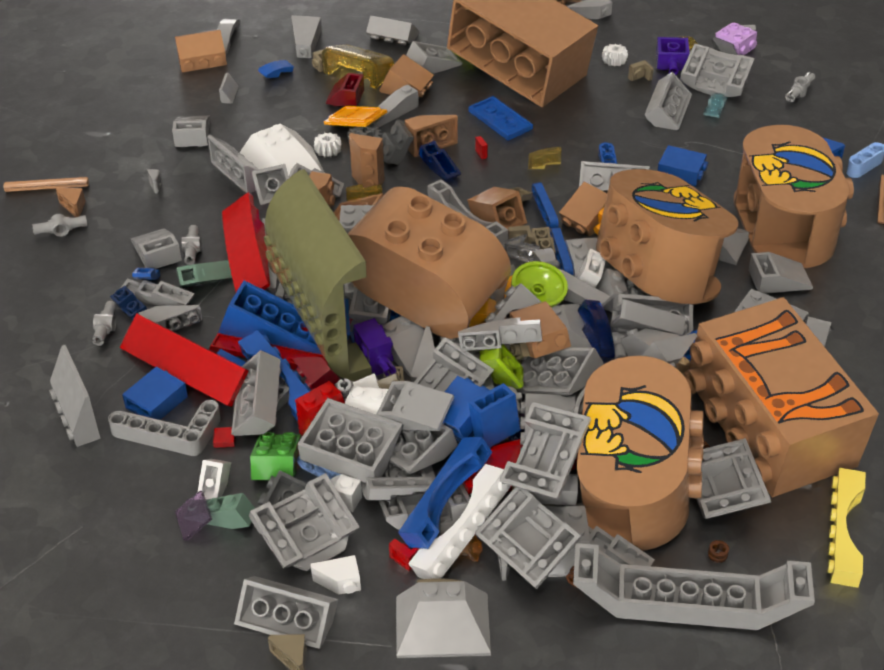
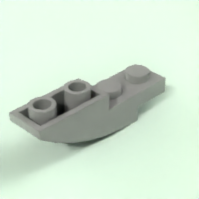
M521 317L491 321L458 331L461 351L501 348L502 344L539 342L543 338L540 319L521 321Z

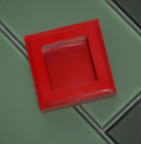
M481 136L475 137V151L481 159H486L488 157V144Z
M232 427L214 428V448L235 447V436L231 435Z

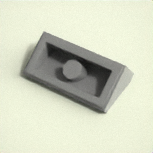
M229 73L225 74L219 93L221 103L232 104L239 86Z

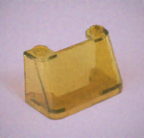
M349 44L330 45L322 51L324 74L331 75L334 70L339 68V65L362 71L364 79L367 78L371 82L370 87L376 89L384 82L390 68L394 65V61L390 56Z

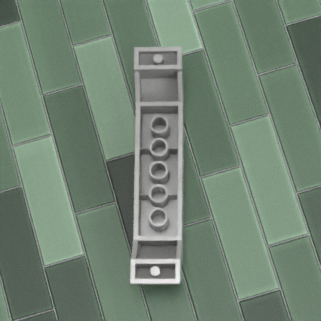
M575 544L573 585L616 618L759 630L814 605L815 602L811 562L787 561L785 565L762 575H747L619 564L601 551L599 545Z

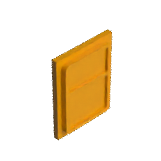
M344 106L324 121V125L367 127L386 114L387 109H381L380 107Z

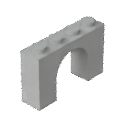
M522 283L516 287L511 286L505 292L506 298L504 300L501 299L496 304V311L490 313L485 322L505 319L506 315H510L509 312L541 303V301ZM504 344L510 351V344Z

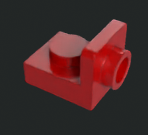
M393 539L389 543V556L399 565L410 571L412 568L408 563L420 548H413L411 550L407 544Z

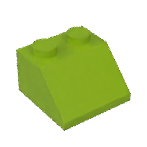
M502 344L501 348L480 351L479 360L494 369L491 377L496 384L501 385L504 383L506 386H511L515 389L523 387V366L504 344Z

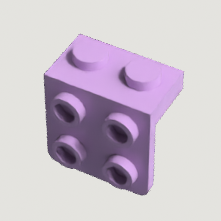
M730 23L716 32L715 35L717 38L734 44V49L738 55L747 54L757 45V31L741 26L738 23Z

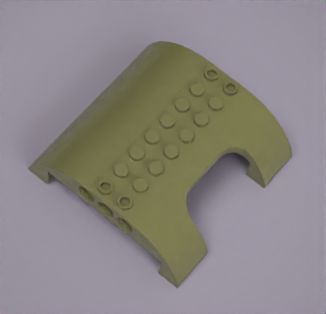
M305 169L299 170L280 186L269 203L265 218L266 236H264V242L268 248L265 251L266 258L329 367L340 377L357 381L372 375V370L358 344L355 342L347 345L343 284L366 278V261Z

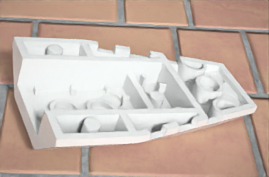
M282 124L274 125L252 134L240 151V154L244 155L258 169L286 164L289 176L293 166L299 163L310 170L316 168L324 172L313 148L296 131Z

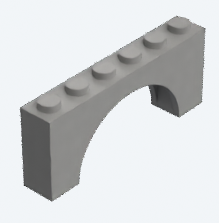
M525 393V402L521 401L520 414H524V417L520 419V429H524V432L520 433V445H524L530 431V427L524 421L532 402L571 412L575 405V395ZM569 474L559 500L529 492L541 504L576 506L578 477L576 474Z

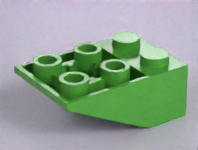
M266 432L260 434L250 456L251 480H270L271 476H277L279 470L295 477L299 455L297 444L301 439V434H295L294 432H285L283 434Z

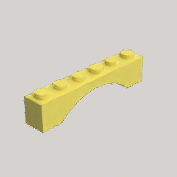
M839 468L837 476H833L831 488L835 489V492H832L831 505H834V508L831 509L830 521H833V525L830 526L829 538H833V540L829 543L828 555L832 556V560L829 559L827 573H831L830 583L858 588L863 575V555L857 550L849 536L846 517L862 500L865 490L866 472Z

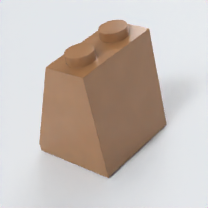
M403 54L390 68L379 91L391 95L408 84L418 90V98H422L426 89L429 90L432 86L433 81L431 80L434 74Z
M583 182L559 212L562 223L567 227L572 226L582 235H593L595 233L593 228L599 224L598 213L605 206L607 193Z
M492 187L467 200L471 213L481 220L487 222L497 221L506 229L508 227L523 226L527 223L519 191Z
M546 301L509 312L510 318L521 317V321L539 319L541 321L542 341L526 342L531 357L538 358L571 347L567 327Z

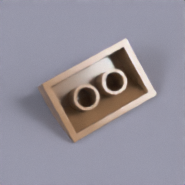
M221 30L175 37L182 72L227 65Z
M350 133L352 177L362 189L379 191L385 180L383 138Z

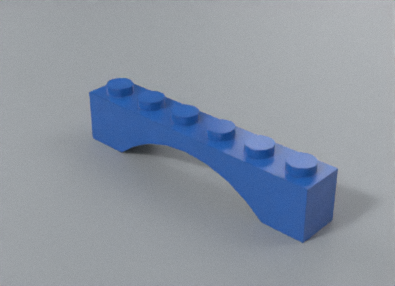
M256 330L238 341L241 352L247 360H250L260 350L281 359L280 377L289 387L288 404L292 415L298 421L295 399L310 392L311 389L306 383L303 384L301 382V377L297 371L291 370L289 362L285 358L282 359L280 357L279 350L275 346L272 348L266 335L262 336Z
M463 437L399 530V535L409 548L428 549L439 533L440 516L448 499L466 479L484 466L492 454L491 449L482 437Z

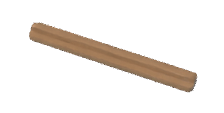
M88 177L13 181L4 182L3 187L5 192L88 187L89 179Z

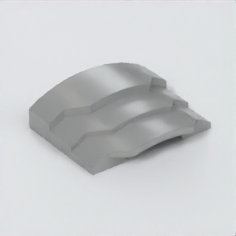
M694 43L681 72L680 80L689 87L705 94L719 97L741 96L755 58L728 54Z
M389 462L382 477L366 478V483L361 482V488L366 500H391L396 498L397 495H413L417 492H426L436 477L432 465L409 474Z
M326 473L307 482L304 490L274 505H271L269 501L251 510L249 513V518L258 533L262 534L283 569L293 566L307 572L311 570L312 563L331 560L345 551L349 535L360 528Z

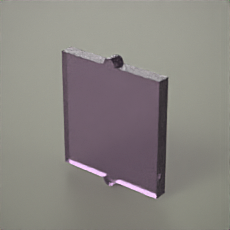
M201 490L192 498L187 499L186 503L175 511L185 541L197 532H200L201 528L212 520L204 493Z

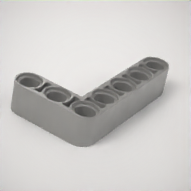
M206 400L200 405L188 427L124 411L112 412L108 417L111 433L116 438L190 456H197L204 451L214 433V428L218 427L221 417L218 403L214 400Z

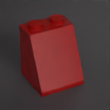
M330 381L295 399L299 433L302 436L327 398L345 404L341 391Z

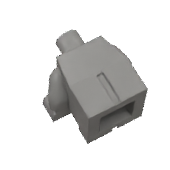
M552 248L534 251V261L545 262L560 269V262L556 260Z

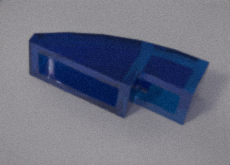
M435 141L420 146L419 156L438 176L447 181L461 175V172L445 149H440Z
M584 300L577 310L585 322L582 331L600 357L613 358L615 356L614 341L605 310L600 301Z

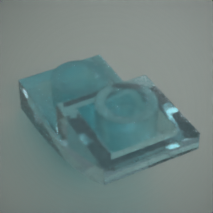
M718 93L712 94L703 115L719 118L725 107L727 97H723L722 94Z

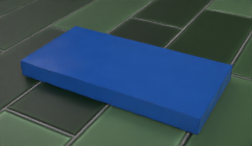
M494 96L468 107V111L508 141L533 129L532 123Z

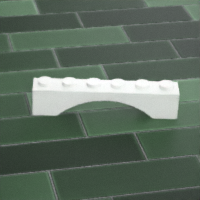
M487 464L483 466L473 479L471 498L460 518L444 534L436 538L428 549L420 548L408 563L419 578L441 579L475 535V532L481 527L511 487V485L499 481L504 469Z

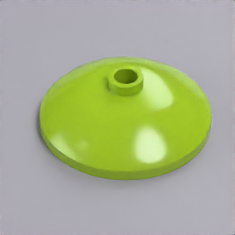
M540 261L522 264L514 271L511 279V286L516 287L522 283L541 302L546 301L551 308L564 300L568 290L567 280L563 273L555 266Z

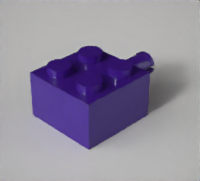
M657 37V69L669 70V74L673 72L677 75L678 71L683 70L690 54L688 38Z
M373 318L353 325L354 342L358 344L371 365L372 374L379 375L384 372L385 376L395 373L396 368L392 364L394 358L391 352L393 342L389 336H386L382 324L379 325L376 319Z

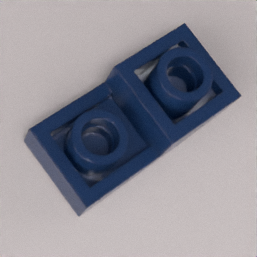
M125 285L110 296L113 302L132 321L136 313L139 314V312L147 310V307Z

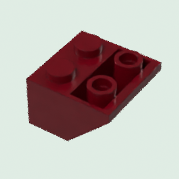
M347 73L334 84L326 104L333 106H358L364 92V74Z
M297 357L294 359L298 365L296 368L297 372L303 378L306 376L305 383L311 390L328 381L335 386L341 380L322 357Z

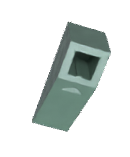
M229 260L177 267L176 270L180 288L232 278Z
M243 493L192 502L185 519L228 529L249 527L252 522L249 518V513L255 507Z

